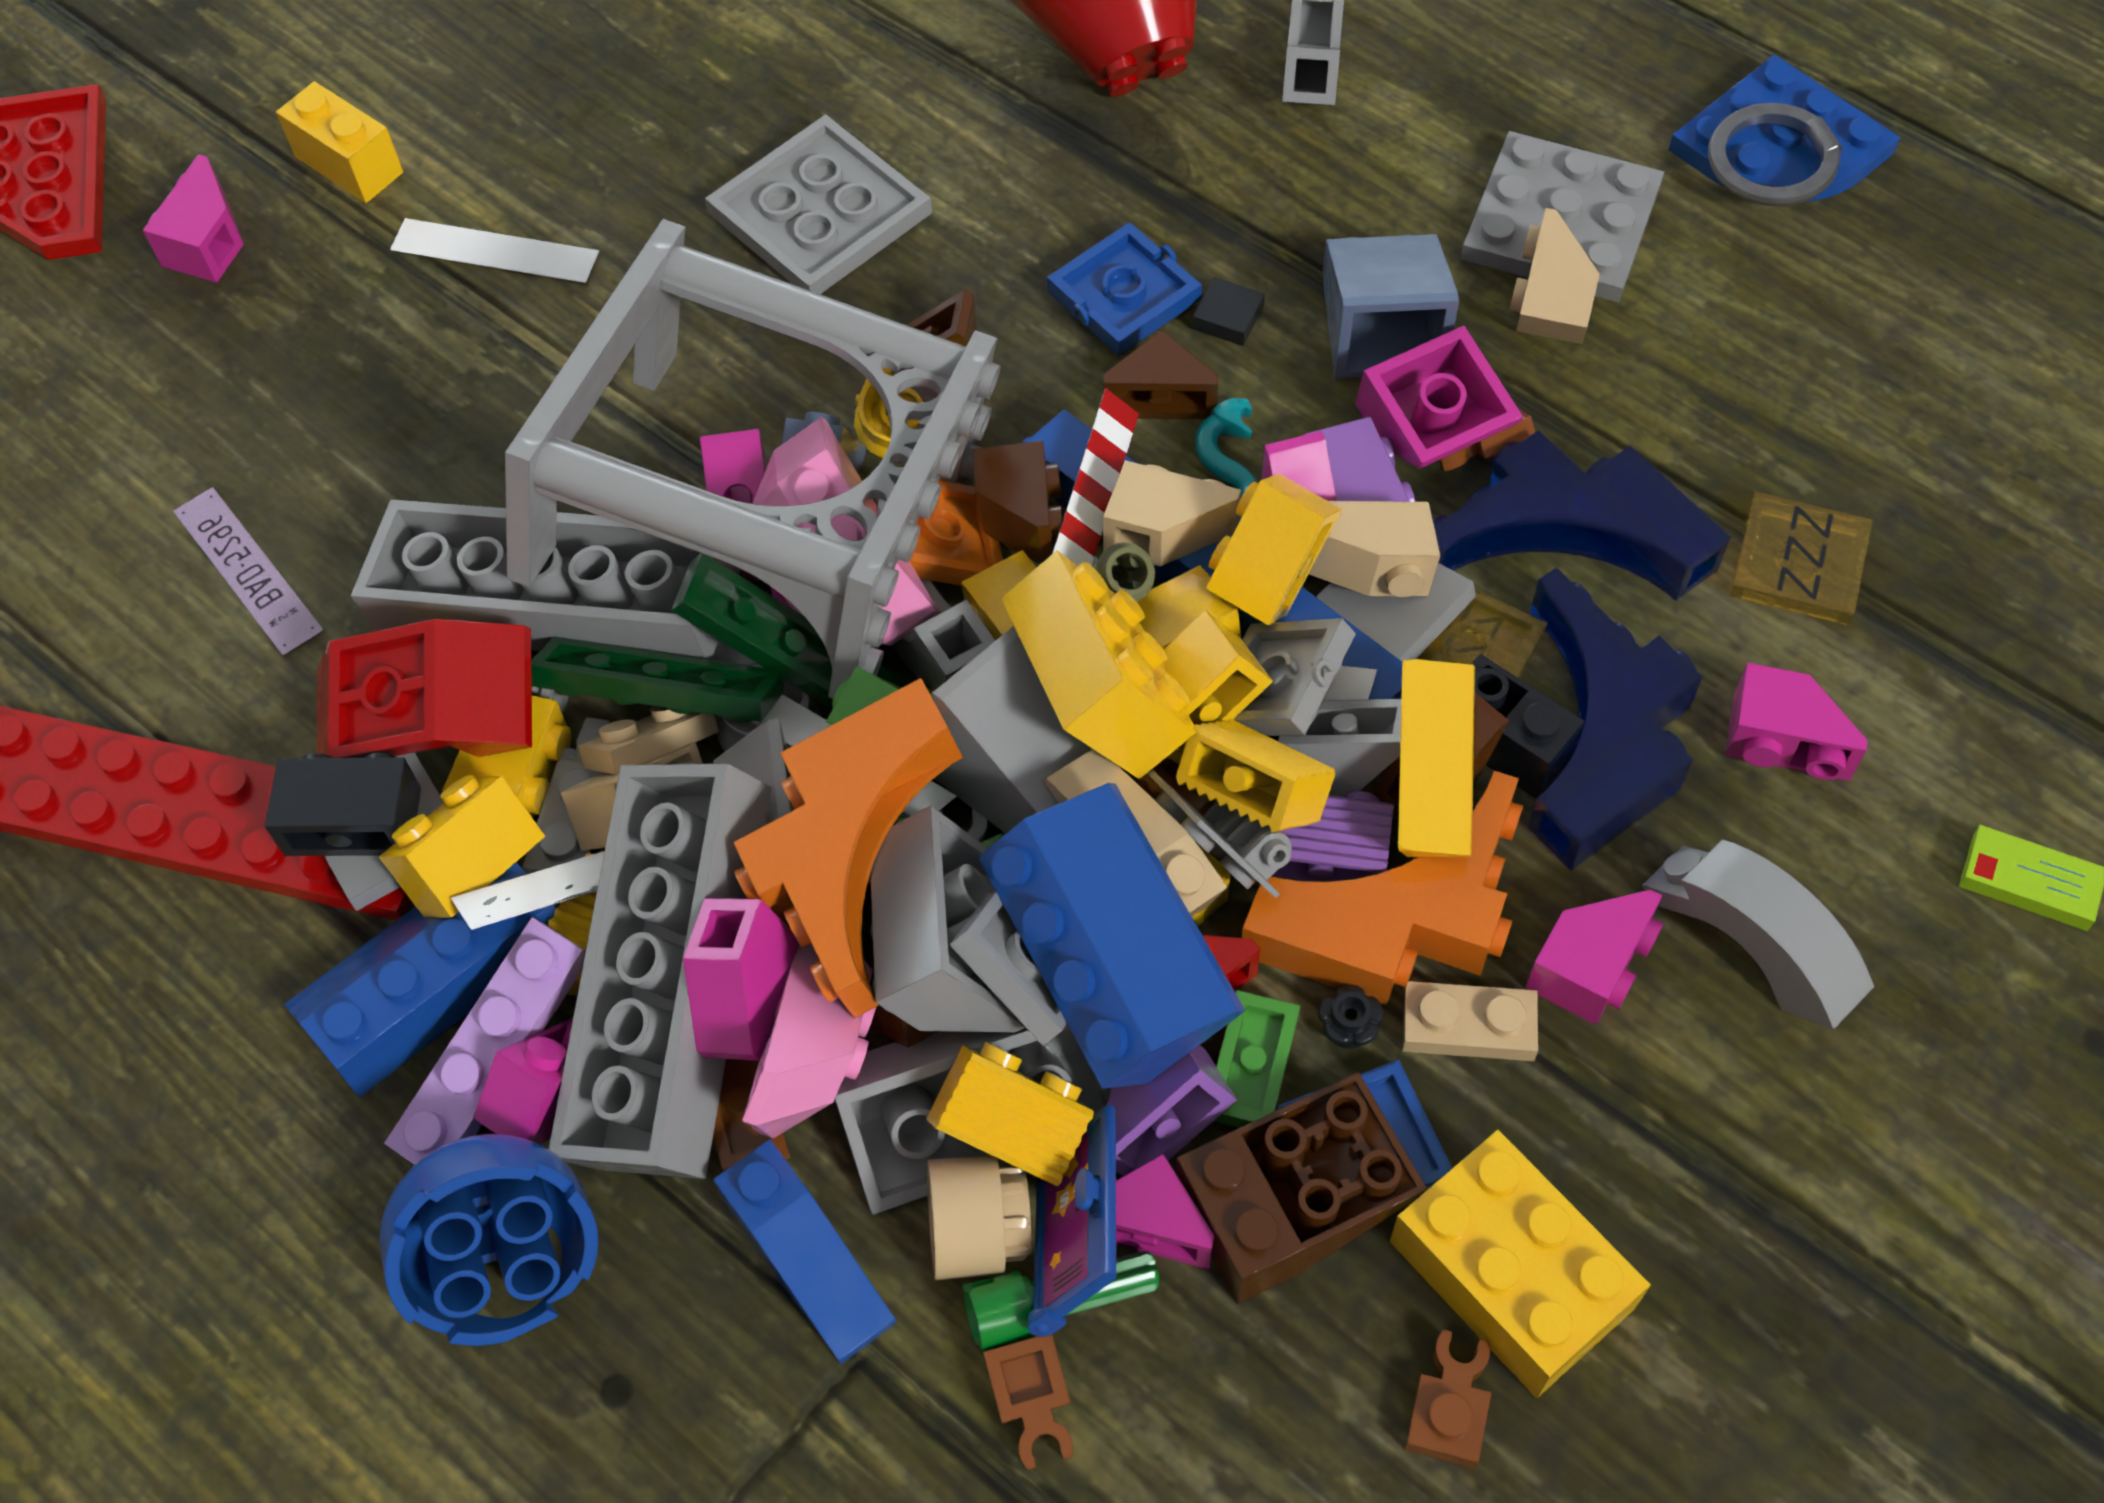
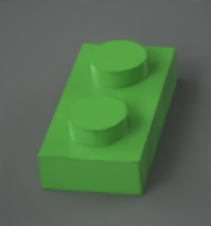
M1236 990V995L1245 1011L1227 1024L1217 1069L1237 1098V1101L1213 1122L1241 1128L1276 1111L1301 1005Z

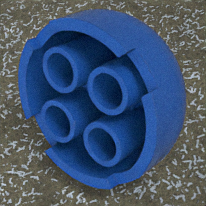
M482 1134L453 1141L432 1151L405 1174L390 1196L383 1213L379 1237L380 1257L389 1296L400 1315L409 1324L414 1320L428 1329L446 1334L451 1344L470 1346L492 1345L507 1342L559 1316L550 1303L571 1294L582 1278L589 1280L598 1253V1230L582 1184L572 1169L557 1154L543 1145L522 1137L507 1134ZM549 1227L554 1230L561 1242V1267H559L548 1233ZM494 1261L499 1263L506 1290L511 1296L524 1301H532L544 1297L535 1307L514 1317L492 1318L475 1314L486 1305L490 1298L491 1287L484 1264Z

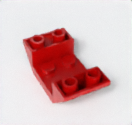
M431 619L329 641L317 668L316 753L329 755L334 758H365V756L372 753H386L399 756L451 746L474 756L484 757L532 748L531 628L516 624Z

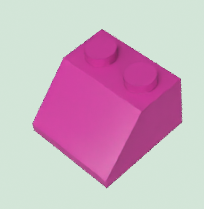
M1461 326L1364 370L1355 402L1363 418L1371 417L1380 438L1387 437L1389 439L1394 455L1418 468H1423L1520 423L1523 415L1465 326Z

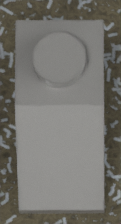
M1401 699L1322 701L1317 710V715L1305 735L1279 736L1278 742L1334 768L1335 777L1329 795L1343 797L1348 792L1360 791L1400 756Z

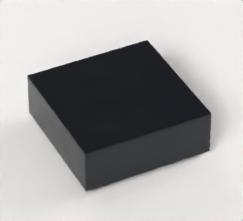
M1214 277L1193 315L1192 329L1244 346L1264 307L1265 293Z

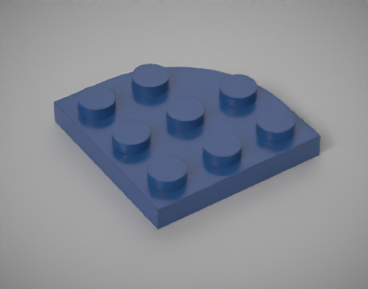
M1774 54L1672 135L1668 150L1714 182L1723 186L1716 178L1709 163L1708 145L1714 130L1725 118L1742 108L1762 103H1781L1802 108L1817 117H1822L1842 146L1840 164L1834 180L1822 193L1806 201L1810 202L1840 194L1859 183L1895 153L1901 137ZM1766 123L1746 127L1734 134L1726 144V155L1734 170L1747 180L1764 186L1785 187L1801 183L1814 175L1821 166V157L1808 137L1796 129L1780 124Z

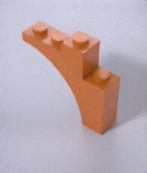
M921 678L780 752L791 775L781 781V784L795 810L733 842L744 864L743 867L737 869L734 873L747 899H761L781 920L786 918L802 948L812 943L820 961L810 966V970L828 1003L840 998L854 1018L879 1006L876 1003V997L869 982L861 935L862 909L874 861L887 834L912 799L937 775L953 763L963 759L947 724Z
M1494 771L1486 791L1473 810L1472 857H1418L1400 867L1376 875L1343 881H1296L1271 876L1267 881L1280 895L1275 898L1261 884L1259 885L1242 929V938L1252 939L1260 947V963L1336 989L1346 985L1361 987L1365 991V995L1376 997L1380 1004L1385 1006L1388 1004L1394 984L1407 987L1417 955L1481 976L1488 954L1501 958L1512 924V920L1500 917L1508 893L1496 890L1506 858L1494 854L1500 838L1509 841L1513 840L1524 805L1512 802L1519 778Z

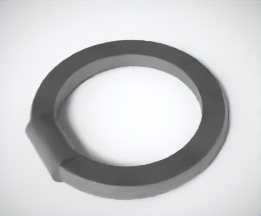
M1762 103L1742 108L1729 115L1718 125L1709 141L1708 158L1716 178L1736 196L1760 205L1790 206L1816 197L1832 183L1839 168L1842 146L1822 117H1817L1807 110L1788 104ZM1766 123L1780 124L1796 129L1808 137L1821 157V166L1814 175L1801 183L1785 187L1764 186L1747 180L1734 170L1726 155V144L1734 134L1746 127Z

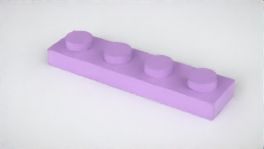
M532 917L384 1144L415 1165L432 1151L448 1143L475 1136L482 1124L475 1120L473 1116L496 1052L545 1029L583 969L586 950L548 925Z

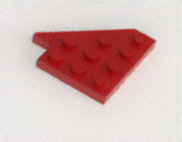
M99 84L0 98V231L47 260L102 252L106 98Z

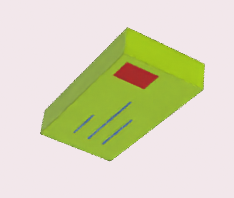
M1979 825L1972 836L1959 887L2088 931L2096 921L2104 888V867Z

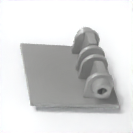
M1153 769L1147 773L1163 789L1155 800L1190 833L1192 838L1208 853L1211 852L1217 857L1220 863L1244 887L1249 889L1258 881L1275 898L1280 895L1267 880L1291 859L1292 844L1283 832L1272 833L1269 826L1261 828L1259 821L1250 822L1249 816L1240 817L1238 810L1230 812L1228 805L1219 806L1217 800L1202 816Z

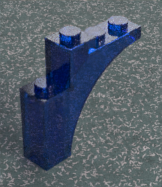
M1539 430L1520 443L1513 441L1503 447L1492 462L1493 471L1489 486L1486 485L1478 489L1468 499L1465 506L1449 517L1441 515L1433 520L1440 551L1438 563L1453 571L1473 562L1512 553H1565L1592 558L1628 570L1651 582L1675 601L1719 570L1731 539L1722 528L1631 446L1611 459L1608 457L1599 459L1584 473Z
M1556 567L1538 580L1530 613L1549 634L1568 667L1575 688L1578 717L1584 720V724L1577 742V748L1571 760L1547 791L1537 797L1528 828L1572 871L1681 789L1693 759L1687 754L1686 748L1680 739L1669 731H1663L1662 728L1691 707L1703 676L1696 670L1694 663L1685 653L1674 650L1660 635L1641 648L1624 625L1619 622H1613L1593 603L1589 592L1581 584L1571 582Z

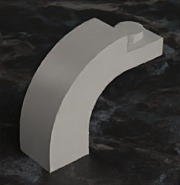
M1292 0L1282 102L1335 105L1344 0Z
M1723 839L1709 853L1682 845L1642 885L1645 891L1653 890L1663 895L1658 905L1659 907L1705 921L1722 930L1739 943L1764 972L1780 1009L1784 1013L1835 1029L1874 988L1861 954L1833 914L1795 878L1774 863L1747 848Z

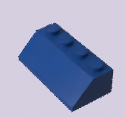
M1115 783L1104 784L1024 818L978 857L1102 1089L1148 1084L1245 1011Z
M515 862L489 886L527 874ZM553 904L471 930L460 912L452 918L423 917L415 906L285 1003L284 1006L360 1098L468 1015L530 919L533 917L548 925L549 920L554 917L556 908Z

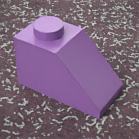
M1199 1045L1148 1084L1114 1087L1111 1089L1107 1105H1111L1116 1109V1172L1122 1177L1164 1154L1168 1161L1237 1101V1098L1202 1046Z

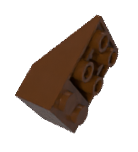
M1359 1072L1177 1157L1176 1175L1215 1235L1213 1258L1237 1304L1299 1275L1407 1206L1427 1191L1425 1184Z

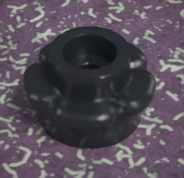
M1354 985L1341 986L1333 996H1325L1318 1009V1018L1323 1022L1325 1035L1335 1045L1347 1049L1358 1048L1373 1041L1379 1033L1377 1025L1382 1022L1384 1016L1378 999L1374 996L1368 997L1361 987ZM1347 1011H1354L1357 1014V1018L1355 1020H1348L1345 1017V1013Z

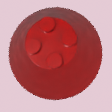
M1010 0L1097 85L1107 87L1111 97L1126 95L1139 86V81L1157 74L1160 79L1175 76L1184 71L1188 66L1185 57L1194 46L1197 0Z

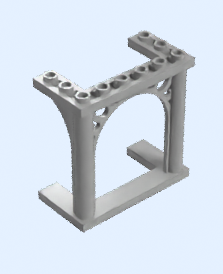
M663 219L505 452L507 579L530 587L555 549L557 500L720 559L770 585L806 617L821 638L830 658L832 676L828 697L833 699L838 687L843 681L851 677L856 666L876 676L879 672L884 651L875 647L881 645L891 618V612L882 608L888 605L896 587L899 571L894 568L898 560L906 563L910 561L921 527L916 526L920 517L930 520L936 508L942 487L941 484L937 483L938 480L960 484L963 478L968 480L974 478L973 449L982 448L976 446L975 441L982 439L992 410L991 407L983 405L984 398L989 400L992 396L1001 369V365L992 362L997 338L975 330L967 346L957 344L684 246L685 226ZM681 297L805 341L841 357L861 372L874 386L886 406L891 427V440L886 454L877 468L866 479L835 497L820 502L795 506H764L735 501L571 441L634 344L633 384L653 391L656 389L677 356ZM885 367L895 373V375L890 376L888 374H885L882 371V368ZM912 387L924 402H908L903 400L898 394ZM911 419L921 420L918 429L910 428L906 422ZM900 462L903 463L905 466L896 467L892 463ZM879 499L877 515L864 505L866 500ZM837 515L853 517L863 526L866 532L865 538L860 541L844 539L832 527V518ZM802 523L816 525V534L812 532V528H800L797 526Z

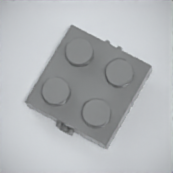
M1343 618L1274 622L1269 626L1265 623L1250 624L1242 641L1273 682L1233 720L1266 736L1305 735L1317 715V710L1332 680L1341 668L1343 659L1356 633Z

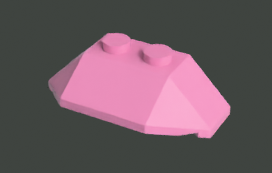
M821 416L773 451L752 504L764 506L805 505L835 497L862 482L826 419ZM866 500L864 505L877 515V505L874 500ZM837 515L831 520L834 530L844 539L860 541L866 536L863 526L853 517ZM802 523L797 526L800 528H812V532L816 534V525ZM898 560L894 568L899 571L896 587L888 605L882 608L891 612L890 622L881 643L883 645L892 646L914 631L913 628L940 613L910 561L906 563ZM785 598L789 607L802 614L789 600Z
M812 943L803 948L800 944L798 945L762 1057L757 1066L742 1120L744 1123L751 1125L759 1134L770 1138L777 1137L832 1104L844 1077L856 1080L868 1048L869 1041L858 1036L863 1038L866 1036L876 1007L854 1018L840 998L828 1003L810 970V966L820 961ZM865 961L870 982L873 969Z

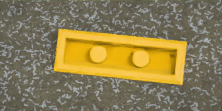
M1405 659L1402 662L1398 848L1406 857H1472L1474 665L1420 659Z

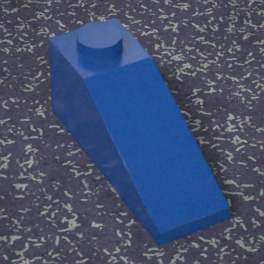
M770 1139L713 1179L727 1210L840 1365L897 1323L895 1317L811 1193Z

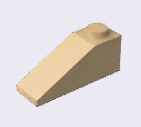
M1328 501L1342 509V512L1309 575L1367 596L1410 597L1429 595L1440 559V551L1429 502Z
M1091 749L1044 780L1043 783L1058 804L1104 784L1115 783L1192 917L1205 909L1227 888L1190 833L1118 765L1094 749Z

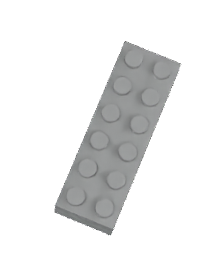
M390 499L351 593L352 599L374 631L431 619L516 624L531 628V650L541 651L553 637L707 660H712L718 639L671 611L690 562L701 553L599 515L557 512L556 547L532 585L527 587L507 579L506 508ZM711 557L739 575L741 570L740 568L727 562H724L720 559Z
M730 764L621 765L549 1145V1150L557 1154L565 1162L596 1170L706 1179L726 1059L704 1058L696 1050L683 957L704 898L747 899L734 871L743 867L744 864L733 842L766 825L772 790L771 786Z

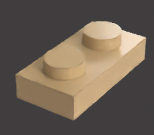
M653 706L650 708L651 716L635 722V720L630 719L620 720L604 725L598 730L599 737L578 745L584 769L619 775L621 765H642L718 733L715 715L698 712L679 714L672 712L666 707Z
M1408 981L1407 987H1404L1402 1052L1535 1061L1538 1053V990Z

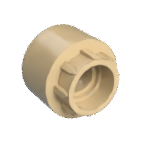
M992 1155L927 1160L928 1211L934 1280L1005 1274V1262L1024 1261L1031 1254V1213L1025 1171L1015 1166L999 1167L998 1158Z

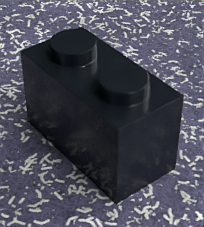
M319 753L307 754L302 758H278L264 827L284 856L381 855L396 843L392 838L393 833L408 820L417 816L421 787L405 757H396L386 753H372L365 756V758H334Z

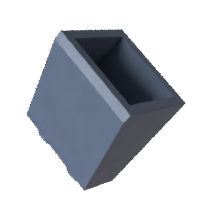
M1437 234L1326 239L1322 278L1334 379L1362 378L1364 370L1454 330L1459 296Z

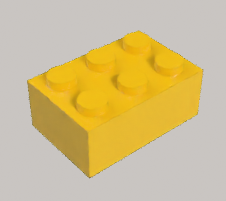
M1056 550L1001 598L1063 730L1138 779L1142 778L1197 733L1185 709L1190 704L1187 693L1172 676L1166 673L1162 666L1167 661L1164 650L1149 633L1143 630L1140 624L1145 618L1142 609L1123 589L1116 593L1111 591L1101 575L1090 564L1083 562L1078 566Z
M1499 1130L1495 1131L1397 1216L1390 1243L1481 1340L1488 1341L1490 1350L1536 1399L1633 1312L1651 1286Z

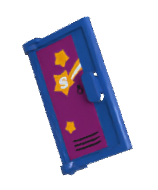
M1111 1105L1104 1106L1093 1115V1119L1088 1123L1087 1131L1082 1135L1080 1145L1075 1150L1074 1157L1069 1162L1068 1170L1063 1174L1062 1182L1055 1186L1038 1177L1036 1180L1033 1311L1028 1314V1331L1038 1337L1050 1336L1064 1327L1067 1320L1064 1317L1116 1279V1109Z

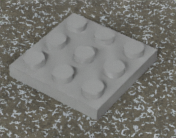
M826 114L705 198L707 211L714 219L791 284L818 294H822L933 213L931 198Z
M1509 131L1463 244L1461 260L1529 278L1533 260L1522 258L1529 226L1541 227L1545 208L1555 209L1600 273L1595 297L1619 303L1665 171Z

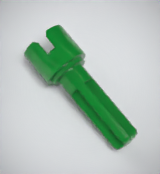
M1143 1250L1116 1258V1279L1067 1315L1155 1291L1159 1287L1160 1277L1156 1261L1151 1252ZM1015 1270L963 1284L962 1291L967 1320L974 1343L979 1346L981 1354L992 1349L1036 1337L1028 1331V1314L1033 1311L1034 1280L1029 1281L1026 1275L1021 1276L1020 1272Z

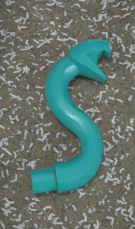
M1228 398L1218 404L1211 411V415L1198 427L1195 435V451L1201 464L1210 473L1235 488L1241 489L1242 497L1249 485L1253 482L1258 483V480L1248 468L1224 455L1217 443L1221 435L1251 438L1252 430L1242 422L1241 417H1250L1252 406L1248 399Z

